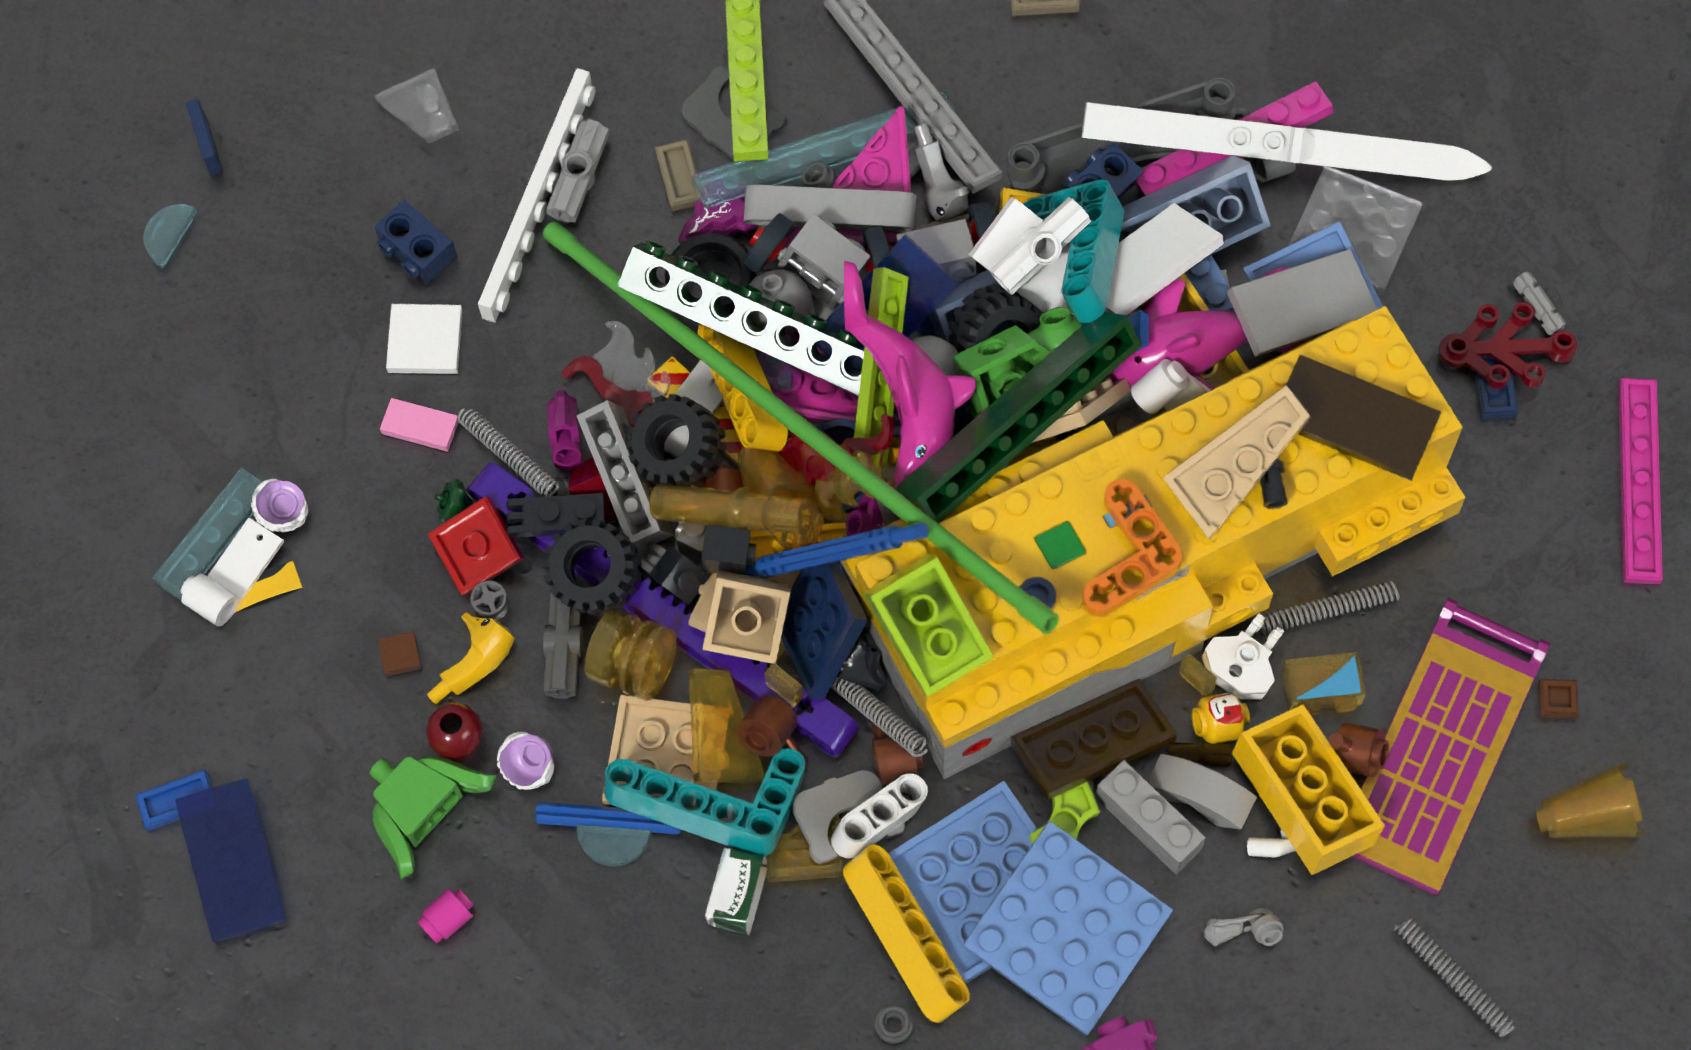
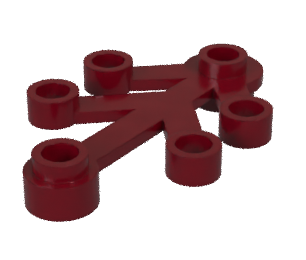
M1520 302L1514 306L1511 318L1489 341H1476L1486 328H1492L1496 325L1499 317V310L1496 306L1484 304L1478 309L1476 319L1462 334H1449L1441 340L1439 355L1442 361L1449 367L1460 368L1466 365L1486 379L1487 384L1494 389H1502L1507 385L1510 377L1509 370L1521 377L1525 385L1534 388L1540 386L1544 380V367L1538 363L1527 364L1515 354L1547 353L1553 361L1565 363L1574 357L1577 349V340L1568 331L1556 332L1550 338L1510 340L1522 327L1528 326L1534 316V308L1529 303ZM1517 312H1524L1528 317H1521ZM1482 314H1490L1493 318L1487 319ZM1559 342H1564L1567 346H1563ZM1452 347H1459L1462 351L1454 350ZM1479 356H1491L1502 365L1490 366ZM1529 372H1534V373H1536L1539 377H1538V378H1532V377H1530V376L1528 375V373H1529ZM1493 374H1499L1504 379L1497 380L1493 377Z

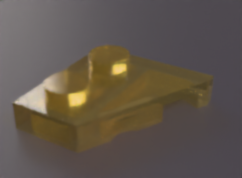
M839 814L830 821L828 827V839L831 847L832 835L839 825ZM798 824L789 833L782 834L775 850L766 856L768 883L843 877L842 857L838 855L836 859L819 865L811 858L809 853L810 845Z

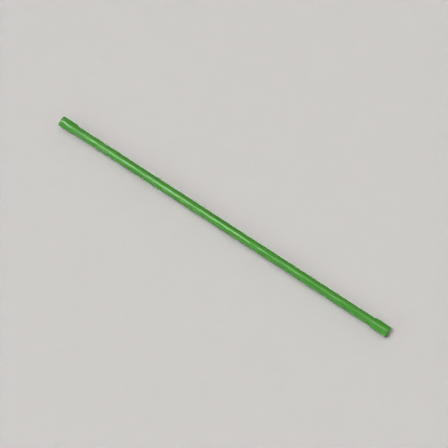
M551 222L545 227L543 231L544 239L562 253L569 255L907 524L925 523L929 530L926 539L1014 607L1043 634H1049L1056 628L1059 622V615L1044 603L1022 590L661 305L617 286L621 274L580 243L572 233L558 222Z

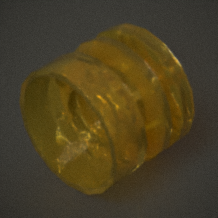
M610 609L601 618L591 637L585 660L586 677L589 681L608 688H617L620 685L622 692L625 694H635L636 698L644 701L651 700L658 694L670 672L676 650V633L671 627L665 625L658 626L653 621L642 623L639 616L619 609Z

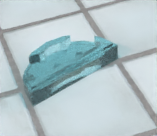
M184 204L167 206L156 212L147 222L143 233L144 246L152 261L161 268L164 267L196 216L197 210L195 207Z
M577 825V836L581 847L588 857L598 864L614 867L623 866L638 859L648 846L651 830Z

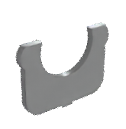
M861 770L838 779L833 777L825 780L819 786L800 792L795 797L792 803L793 814L810 845L809 853L811 858L819 865L838 857L828 839L830 821L842 812L855 809L883 789L880 780L872 772ZM873 812L877 818L886 820L881 813ZM905 823L886 835V840L903 834Z

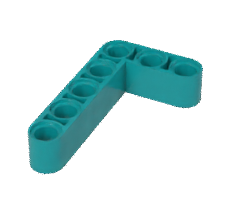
M1103 179L1038 196L1023 203L1025 207L1039 218L1045 220L1070 197L1089 215L1091 222L1071 240L1061 288L1063 297L1076 319L1081 323L1095 321L1106 310L1124 217L1122 204L1110 183Z
M782 749L775 754L753 804L626 759L614 760L606 767L604 795L606 800L616 807L743 852L767 856L777 847L791 814L792 803L802 788L805 759L795 749ZM781 771H791L793 774H784ZM624 781L627 782V784L619 785L615 782ZM657 793V794H661V795H663V796H662V797H652L650 794ZM776 800V801H779V802H781V803H780V804H772V803H770V802H768V801ZM691 805L697 807V809L690 810L685 807ZM721 818H730V819L733 820V821H732V822H723V821H721L720 819H721ZM763 830L768 832V834L762 835L756 833L755 831Z

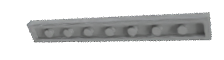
M824 0V6L917 124H928L933 142H939L941 154L969 190L975 193L1001 180L1003 173L868 2L866 0Z

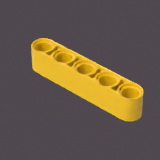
M699 324L698 335L772 393L753 347ZM710 368L742 445L746 448L781 451L787 442L788 429Z
M869 845L844 866V878L920 1009L928 1019L940 1023L969 1001V990L890 855L879 845Z

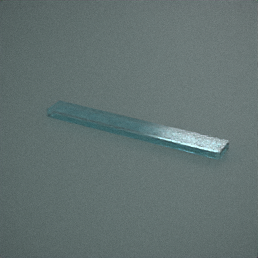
M940 93L942 97L946 100V102L950 105V107L954 110V112L958 115L947 93ZM904 107L907 141L917 138L914 127L918 126V124ZM898 108L768 150L769 159L731 162L692 175V183L706 209L745 196V188L748 185L775 186L799 178L806 167L816 162L833 167L854 160Z

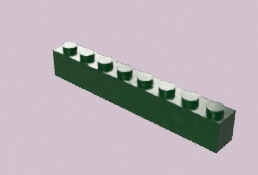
M1105 311L1095 321L1082 325L894 489L939 524L1142 346L1128 317Z

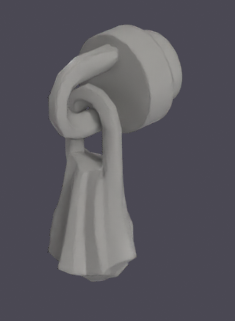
M1258 907L1251 910L1249 915L1231 919L1210 918L1204 929V937L1213 946H1217L1241 933L1252 931L1259 943L1265 946H1272L1282 939L1283 925L1280 919L1273 915L1269 909ZM1249 921L1251 926L1243 927V922Z

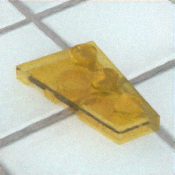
M695 668L689 671L693 781L761 784L765 773L759 756L750 751L741 742L737 733L738 725L744 718V713L729 670Z

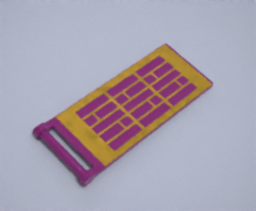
M1449 597L1385 734V740L1389 742L1387 762L1384 768L1379 769L1374 777L1366 776L1361 787V791L1385 827L1374 846L1351 856L1433 895H1438L1441 891L1551 644L1541 638L1538 642L1457 605L1458 601ZM1450 619L1531 654L1530 662L1528 663L1448 627Z

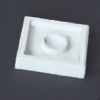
M391 304L386 363L387 372L458 374L462 306Z

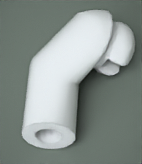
M1282 829L1281 839L1249 837L1247 843L1249 856L1279 857L1296 851Z

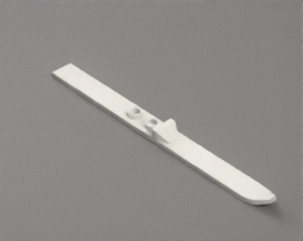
M1086 102L1081 136L1082 138L1440 180H1464L1485 174L1493 169L1484 159L1468 150L1451 145Z

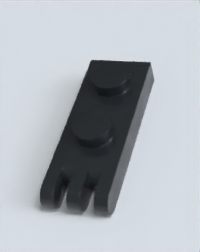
M603 493L517 498L506 501L507 510H521V512L507 514V523L521 524L507 527V536L511 538L555 535L556 532L562 535L565 532V525L569 523L574 526L578 525V520L587 519L589 522L597 519L605 523V498Z

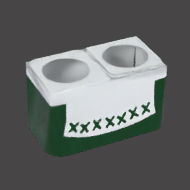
M728 848L723 849L705 914L710 926L749 936L768 869L767 867H762V864L768 865L766 856Z

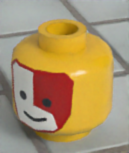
M1233 693L1204 696L1199 700L1197 707H1194L1192 710V724L1195 733L1211 744L1238 740L1240 734L1244 732L1245 725H1248L1250 722L1247 705L1241 703Z

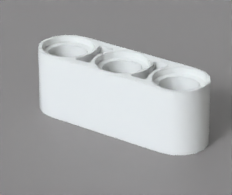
M904 774L846 814L831 838L834 851L841 857L854 858L869 845L877 843L912 818L927 797L928 788L925 781L918 775ZM901 792L909 794L913 800L905 799ZM873 812L881 813L886 820L877 818ZM845 831L853 832L859 840L850 838Z

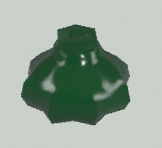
M458 479L447 482L442 493H436L434 500L439 501L437 512L442 523H445L474 504V500L467 495L463 482Z

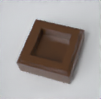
M414 631L378 639L383 671L386 677L422 669Z
M1540 679L1538 682L1539 718L1577 719L1578 680Z

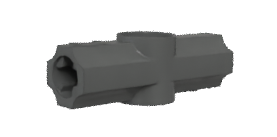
M550 593L548 625H545L543 635V652L546 658L544 693L554 698L568 699L569 697L576 696L578 661L579 658H582L584 643L583 626H581L582 613L563 604L552 593Z

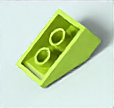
M927 554L862 593L881 627L926 697L931 696L994 658L936 556Z

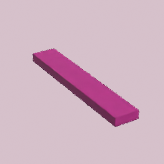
M1621 378L1618 383L1623 583L1660 585L1663 581L1657 380Z

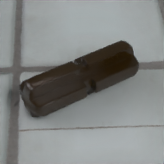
M1172 742L1169 745L1168 755L1194 763L1202 762L1203 765L1229 766L1232 762V747L1229 744L1203 743V747L1198 746V743Z

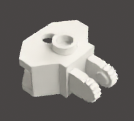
M1260 613L1257 614L1246 631H1241L1238 636L1214 637L1202 655L1208 679L1227 693L1235 694L1239 700L1263 699L1275 681L1268 659L1272 653V648L1280 639L1284 630L1277 627L1269 634L1264 645L1257 642L1252 637L1263 626L1266 618ZM1233 671L1238 677H1233L1229 672Z

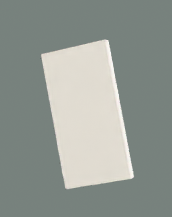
M1011 197L968 255L990 271L1019 244L1024 231L1037 227L1043 220L1017 199ZM1045 238L1037 242L1035 246L1036 254H1039L1045 248ZM1071 242L1062 248L1061 255L1057 261L1050 265H1044L1016 291L1037 306L1043 313L1056 307L1070 309L1061 293Z
M1173 203L1118 243L1105 311L1127 316L1138 306L1224 244L1223 235Z

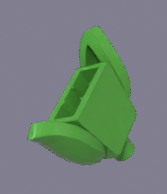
M435 755L422 756L418 760L408 756L397 767H394L385 758L380 759L374 764L370 771V776L378 781L380 785L372 794L377 801L372 810L373 825L383 845L395 861L401 879L414 873L415 870L414 855L410 844L414 848L419 845L463 797L461 791L483 793L491 790L496 779L495 775L481 773L456 761Z

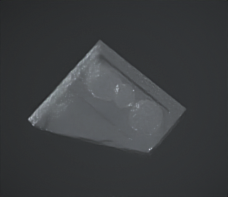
M434 68L375 94L376 100L382 107L428 144L460 130L439 75Z

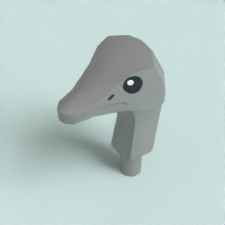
M924 123L915 126L914 129L920 147L916 148L915 151L925 182L926 190L923 199L927 210L935 220H945L959 216L969 208L967 200L968 187L964 186L961 181L950 178L943 164L939 142H933L928 124Z

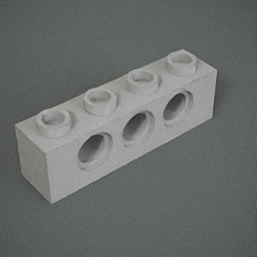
M607 400L576 415L623 533L630 538L629 540L635 544L636 548L645 550L651 542L657 544L675 535L654 483L641 475L636 470L637 466L632 464L628 457L633 452L627 449L626 441L632 440V436L627 434L630 424L623 407Z

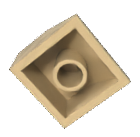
M718 570L702 650L776 664L790 597V584Z

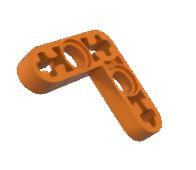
M1127 479L1114 480L1107 486L1104 505L1137 553L1086 584L1083 590L1082 604L1085 610L1095 617H1104L1113 613L1174 576L1179 571L1182 562L1180 546L1138 487ZM1115 492H1119L1121 495L1129 494L1128 506L1133 512L1127 519L1124 517H1127L1128 509L1122 501L1114 502ZM1138 520H1146L1153 525L1154 531L1149 536L1141 537L1133 532L1132 525ZM1158 538H1162L1158 543V548L1165 556L1173 555L1171 565L1169 566L1165 562H1160L1159 564L1156 562L1158 551L1153 544ZM1129 569L1137 570L1142 574L1143 582L1136 587H1130L1122 581V574ZM1110 580H1114L1117 589L1107 595V604L1103 605L1100 601L1093 603V591L1097 590L1100 594L1108 592L1112 588Z

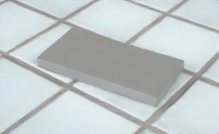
M1351 249L1231 287L1227 291V295L1255 357L1320 336L1351 320L1355 321L1378 310Z

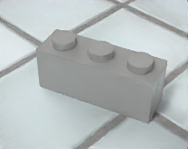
M1124 760L1097 786L1096 799L1176 875L1202 850L1206 837Z

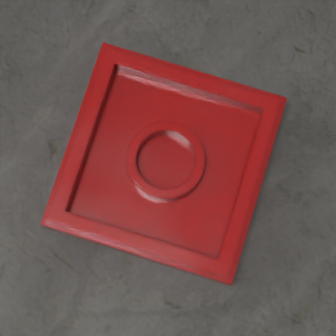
M487 496L428 533L461 596H467L472 593L475 586L479 583L492 580L525 559L515 540L507 536V526L492 499Z

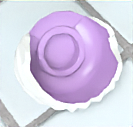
M269 479L258 485L252 495L251 507L254 512L253 516L256 517L258 524L263 525L269 531L289 532L305 523L308 515V505L303 492L297 485L289 481Z
M527 732L512 733L506 737L498 750L497 767L501 769L500 773L503 774V778L509 780L511 785L516 786L520 790H530L545 785L550 781L554 771L553 750L548 742L539 735L528 734Z

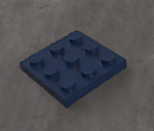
M839 562L800 571L790 590L781 635L783 644L812 700H824L868 620Z

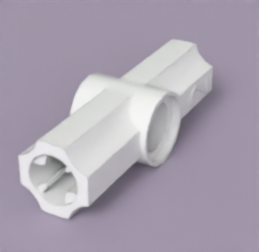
M1068 197L1037 227L1024 231L1019 244L990 270L992 276L999 285L1009 294L1013 295L1044 265H1050L1057 261L1061 255L1062 248L1091 222L1089 215L1074 199ZM1045 238V248L1042 252L1036 254L1035 246L1037 242Z

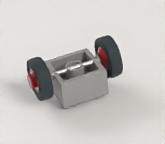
M988 202L969 206V229L966 219L897 234V247L893 248V250L887 241L882 226L865 229L863 231L865 252L870 255V258L864 265L865 271H870L871 277H873V269L885 267L894 271L895 261L898 262L899 273L909 277L907 295L914 296L921 301L975 276L976 261L968 254L995 219Z
M779 213L766 228L761 225L749 242L753 246L746 255L743 264L758 274L768 262L775 260L778 256L777 259L780 262L776 269H785L800 276L808 285L812 297L825 307L833 310L837 303L841 304L843 302L839 308V317L834 322L832 328L837 331L845 329L844 261L856 264L860 273L870 258V255L865 252L863 246L855 240L847 239L836 231L835 226L830 221L818 218L814 214L789 247L784 249L786 237L794 223ZM869 278L862 284L867 314L869 312L872 279Z

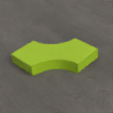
M1089 782L1052 798L1053 807L1049 821L1077 840L1082 825L1100 813ZM1045 825L1030 834L1029 840L1031 845Z

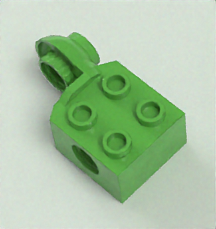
M1056 307L1044 312L1040 316L1038 328L1029 333L1015 325L954 355L953 359L958 375L973 377L976 381V389L967 401L972 417L975 419L1085 323L1079 322L1069 308Z

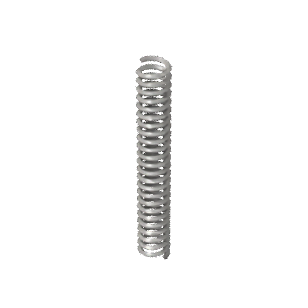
M465 408L460 410L458 422L508 465L509 468H512L527 484L533 487L542 497H549L555 494L559 483L551 475H548L547 472H544V469L537 465L536 462H533V459L526 456V453H522L521 449L515 446L507 437H504V434L497 430L493 424H490L486 418H483L474 408L467 410L463 414L462 419L460 417ZM472 411V413L469 414V416L466 418V421H464L466 415ZM556 485L555 489L550 494H547Z
M1389 581L1388 583L1384 582L1382 585L1378 583L1377 586H1367L1366 589H1356L1355 592H1345L1344 595L1340 593L1338 596H1328L1327 599H1317L1316 602H1306L1305 605H1295L1294 608L1290 606L1288 609H1278L1277 612L1272 611V613L1267 612L1266 615H1261L1266 617V628L1268 633H1271L1269 617L1273 629H1276L1277 625L1281 629H1283V625L1285 629H1288V621L1290 627L1293 628L1294 622L1296 626H1299L1300 622L1304 625L1305 618L1307 623L1310 624L1311 618L1312 621L1316 622V615L1318 620L1321 621L1322 615L1323 618L1327 619V612L1329 617L1332 618L1333 612L1335 616H1338L1339 612L1343 615L1345 609V612L1349 614L1350 609L1353 612L1355 611V606L1360 611L1361 606L1363 609H1366V603L1371 608L1372 603L1374 606H1377L1378 602L1382 605L1383 600L1385 603H1388L1389 599L1393 602L1394 597L1399 601L1400 595L1395 583ZM1263 624V626L1261 627L1262 634L1265 635L1266 628Z
M836 677L831 688L893 738L914 757H920L928 751V749H925L922 753L916 754L925 747L926 737L918 733L917 730L907 724L899 715H896L888 706H885L881 700L874 697L870 691L863 688L862 685L846 680L842 684L844 680ZM922 740H923L922 746H921L918 750L914 751V749H916L917 747H919V745L921 744V742H922Z
M1409 917L1401 925L1394 926V931H1398V935H1403L1402 939H1407V944H1411V948H1416L1415 953H1420V957H1424V962L1429 961L1428 966H1433V970H1438L1437 975H1442V979H1446V984L1451 983L1450 988H1455V993L1460 992L1459 997H1464L1463 1001H1469L1468 1006L1473 1005L1472 1010H1477V1015H1481V1019H1486V1024H1490V1028H1495L1494 1033L1500 1032L1499 1037H1504L1514 1029V1026H1510L1513 1023V1019L1505 1022L1509 1018V1014L1501 1018L1504 1010H1500L1497 1013L1500 1005L1493 1008L1495 1001L1489 1003L1491 997L1485 998L1487 992L1479 995L1482 992V988L1474 991L1478 987V983H1474L1471 987L1469 986L1473 983V979H1469L1465 983L1469 978V974L1462 977L1465 970L1458 972L1460 969L1459 965L1452 969L1456 961H1452L1449 965L1447 964L1451 961V957L1443 961L1447 956V952L1439 956L1443 948L1435 951L1438 943L1429 948L1434 943V939L1424 944L1430 938V935H1426L1421 939L1425 934V930L1417 934L1421 926H1417L1411 931L1417 922H1413L1407 927L1412 921V917Z

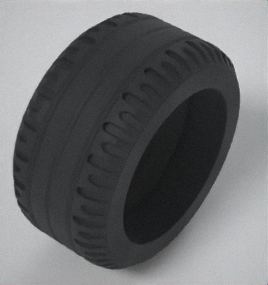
M711 232L709 234H698L696 237L692 236V238H688L687 241L679 244L671 254L678 258V255L689 257L698 262V265L714 261L728 264L740 274L741 280L738 284L740 287L744 284L749 285L754 277L757 276V273L751 271L743 264L749 252L748 249L738 240L722 233ZM665 269V284H668L670 275ZM727 296L721 298L720 304L723 310L733 313L735 309L733 300ZM678 314L686 322L699 327L700 323Z

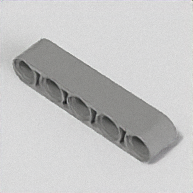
M748 185L745 188L743 222L752 225L768 226L772 219L780 213L794 223L793 227H804L814 214L818 218L830 221L836 229L865 230L871 227L882 226L883 230L888 232H909L915 230L917 195L901 191Z

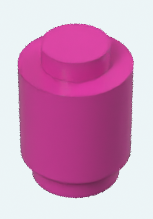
M448 888L422 911L423 916L417 922L438 943L443 938L446 940L450 938L473 917L469 909L474 904L460 889L453 893Z

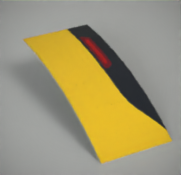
M291 561L265 569L235 612L270 597L302 588L294 562Z

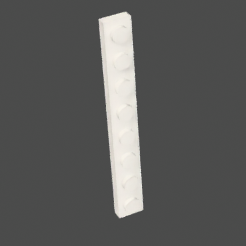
M576 68L482 292L478 307L484 320L495 323L499 313L504 312L508 306L510 299L508 291L512 281L517 282L522 271L521 260L524 253L529 252L533 246L535 226L537 222L541 223L545 217L547 203L545 202L549 193H553L558 181L561 160L571 148L570 142L573 135H576L580 122L583 121L582 113L585 106H590L594 99L595 87L592 86L590 72Z

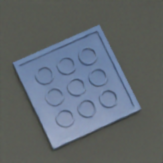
M1002 781L888 853L965 984L991 967L961 945L1031 847L1030 834L1038 830L1005 781Z
M1049 821L961 946L1081 1033L1088 1035L1173 909Z

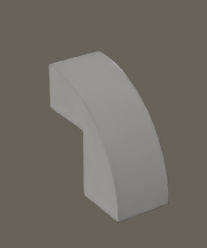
M1160 754L1147 780L1168 802L1189 804L1217 827L1242 829L1257 796L1243 786L1216 771L1189 760Z

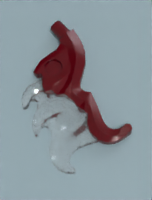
M617 321L605 323V326L612 330V338L609 344L591 357L581 356L574 359L562 371V376L570 380L577 372L587 373L603 399L622 406L630 426L634 427L636 421L632 418L636 412L642 414L645 411L642 407L645 403L650 402L654 405L656 397L661 395L666 397L670 388V379L667 372L663 371L660 381L655 382L653 376L655 361L651 350L645 348L644 358H637L631 331L626 325Z

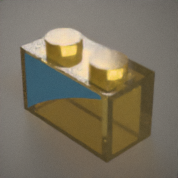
M1359 652L1287 659L1284 662L1282 677L1288 711L1304 705L1310 715L1320 713L1321 709L1335 708L1337 712H1348L1355 710L1358 705H1362L1366 690Z

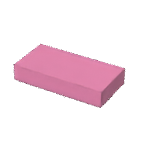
M391 398L380 426V432L383 435L448 452L459 422L457 415Z

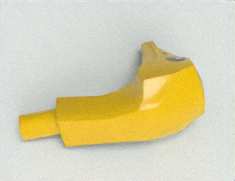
M465 612L461 618L466 623L471 634V648L459 663L440 674L442 681L427 693L432 702L437 705L451 691L459 695L494 671L507 657L515 640L508 628L492 618H479L469 612Z

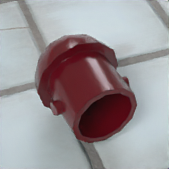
M452 702L438 707L429 717L425 733L429 746L441 757L460 763L470 760L479 751L483 726L480 716L468 705ZM462 725L457 733H445L452 726Z

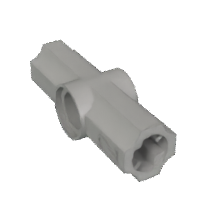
M590 119L581 121L569 152L561 160L562 170L546 209L547 214L559 222L566 224L576 222L586 193L595 183L594 173L610 134L609 129L601 125L600 122ZM576 169H584V170H585L584 172H582V173H580V174H573V173H572V171H574V170H576Z

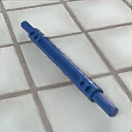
M925 523L901 528L893 525L759 557L753 566L746 565L745 575L768 578L896 549L905 542L926 538L929 530Z

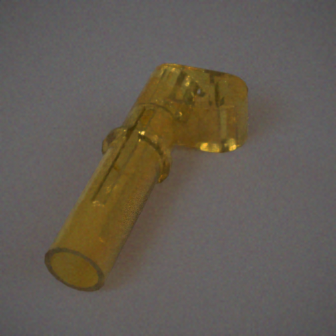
M658 484L653 488L650 496V513L655 520L769 532L786 550L813 545L818 542L824 522V516L807 498L751 493L747 488L743 487L738 488L736 491Z

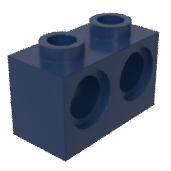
M1113 142L1105 151L1099 147L1087 159L1086 163L1089 166L1082 172L1078 169L1074 170L1065 179L1063 185L1067 189L1103 179L1110 183L1118 199H1120L1135 185L1144 171ZM1104 168L1112 169L1116 176L1109 175Z
M406 200L399 203L374 227L379 239L377 242L379 248L388 257L391 258L395 255L401 260V266L412 278L416 279L419 276L427 284L458 257L453 241ZM400 231H408L404 236H395ZM423 252H433L429 257H419Z

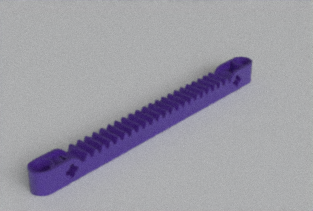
M489 462L466 489L476 502L485 496L490 497L504 523L508 526L521 525L507 523L508 513L521 512V510H507L506 501L509 499L534 497L533 491L527 485L493 462ZM554 535L525 537L543 551L546 550L547 545L553 547L556 542L552 539ZM602 547L586 550L576 562L575 574L592 586H597L603 582L611 566L607 550ZM641 578L640 582L635 581L633 587L637 591L633 596L628 594L625 598L628 603L623 606L624 609L754 702L761 696H773L783 700L792 708L797 717V726L794 730L822 751L837 758L858 732L860 727L851 716L826 698L824 700L810 699L805 688L792 691L791 679L786 677L780 681L779 670L774 669L769 672L767 662L757 664L756 660L702 650L706 632L688 625L692 612L688 614L686 604L681 603L676 606L675 597L672 594L665 597L661 586L654 589L650 578L644 581ZM808 707H811V714L808 712H803L801 715H799V708H801L802 710H806Z

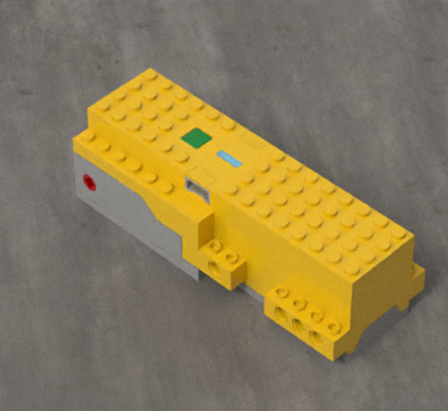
M1384 306L1355 321L1351 320L1228 380L1226 384L1169 412H1163L1114 437L1104 420L998 471L939 523L943 528L1020 587L1025 580L1032 577H1041L1052 583L1056 590V603L1052 611L1059 615V622L1056 628L1049 634H1043L1014 607L926 538L905 542L896 549L842 560L840 565L868 619L865 628L873 637L876 646L881 650L879 662L916 730L926 737L925 747L928 749L944 780L1012 746L1011 736L1134 680L1140 679L1142 681L1202 651L1205 640L1269 609L1273 592L1265 579L1317 553L1333 577L1459 514L1466 497L1447 469V465L1463 427L1389 310ZM1299 355L1441 411L1412 481L1297 434L1279 456V460L1283 461L1285 466V472L1282 476L1288 504L1277 509L1264 508L1259 480L1211 540L1208 539L1163 479V477L1285 387ZM1127 479L1138 487L1180 546L1182 562L1179 571L1174 576L1113 613L1104 617H1095L1089 614L1082 604L1083 590L1086 584L1137 553L1104 505L1107 486L1114 480ZM1115 492L1114 502L1122 501L1125 504L1128 513L1127 517L1124 518L1127 519L1133 512L1128 506L1129 494L1121 495L1119 492ZM899 519L885 527L895 525L901 528L910 525L904 520ZM1138 520L1132 525L1133 532L1141 537L1149 536L1154 531L1153 525L1146 520ZM1158 538L1153 544L1158 551L1156 562L1158 564L1165 562L1169 566L1171 565L1173 555L1165 556L1158 548L1159 540L1162 538ZM927 554L938 557L994 656L991 660L929 697H926L862 594L864 591ZM1134 569L1126 570L1121 576L1122 581L1130 587H1136L1143 582L1142 574ZM1110 580L1112 588L1108 592L1100 594L1097 590L1093 591V603L1100 601L1103 605L1107 604V595L1117 589L1114 580Z

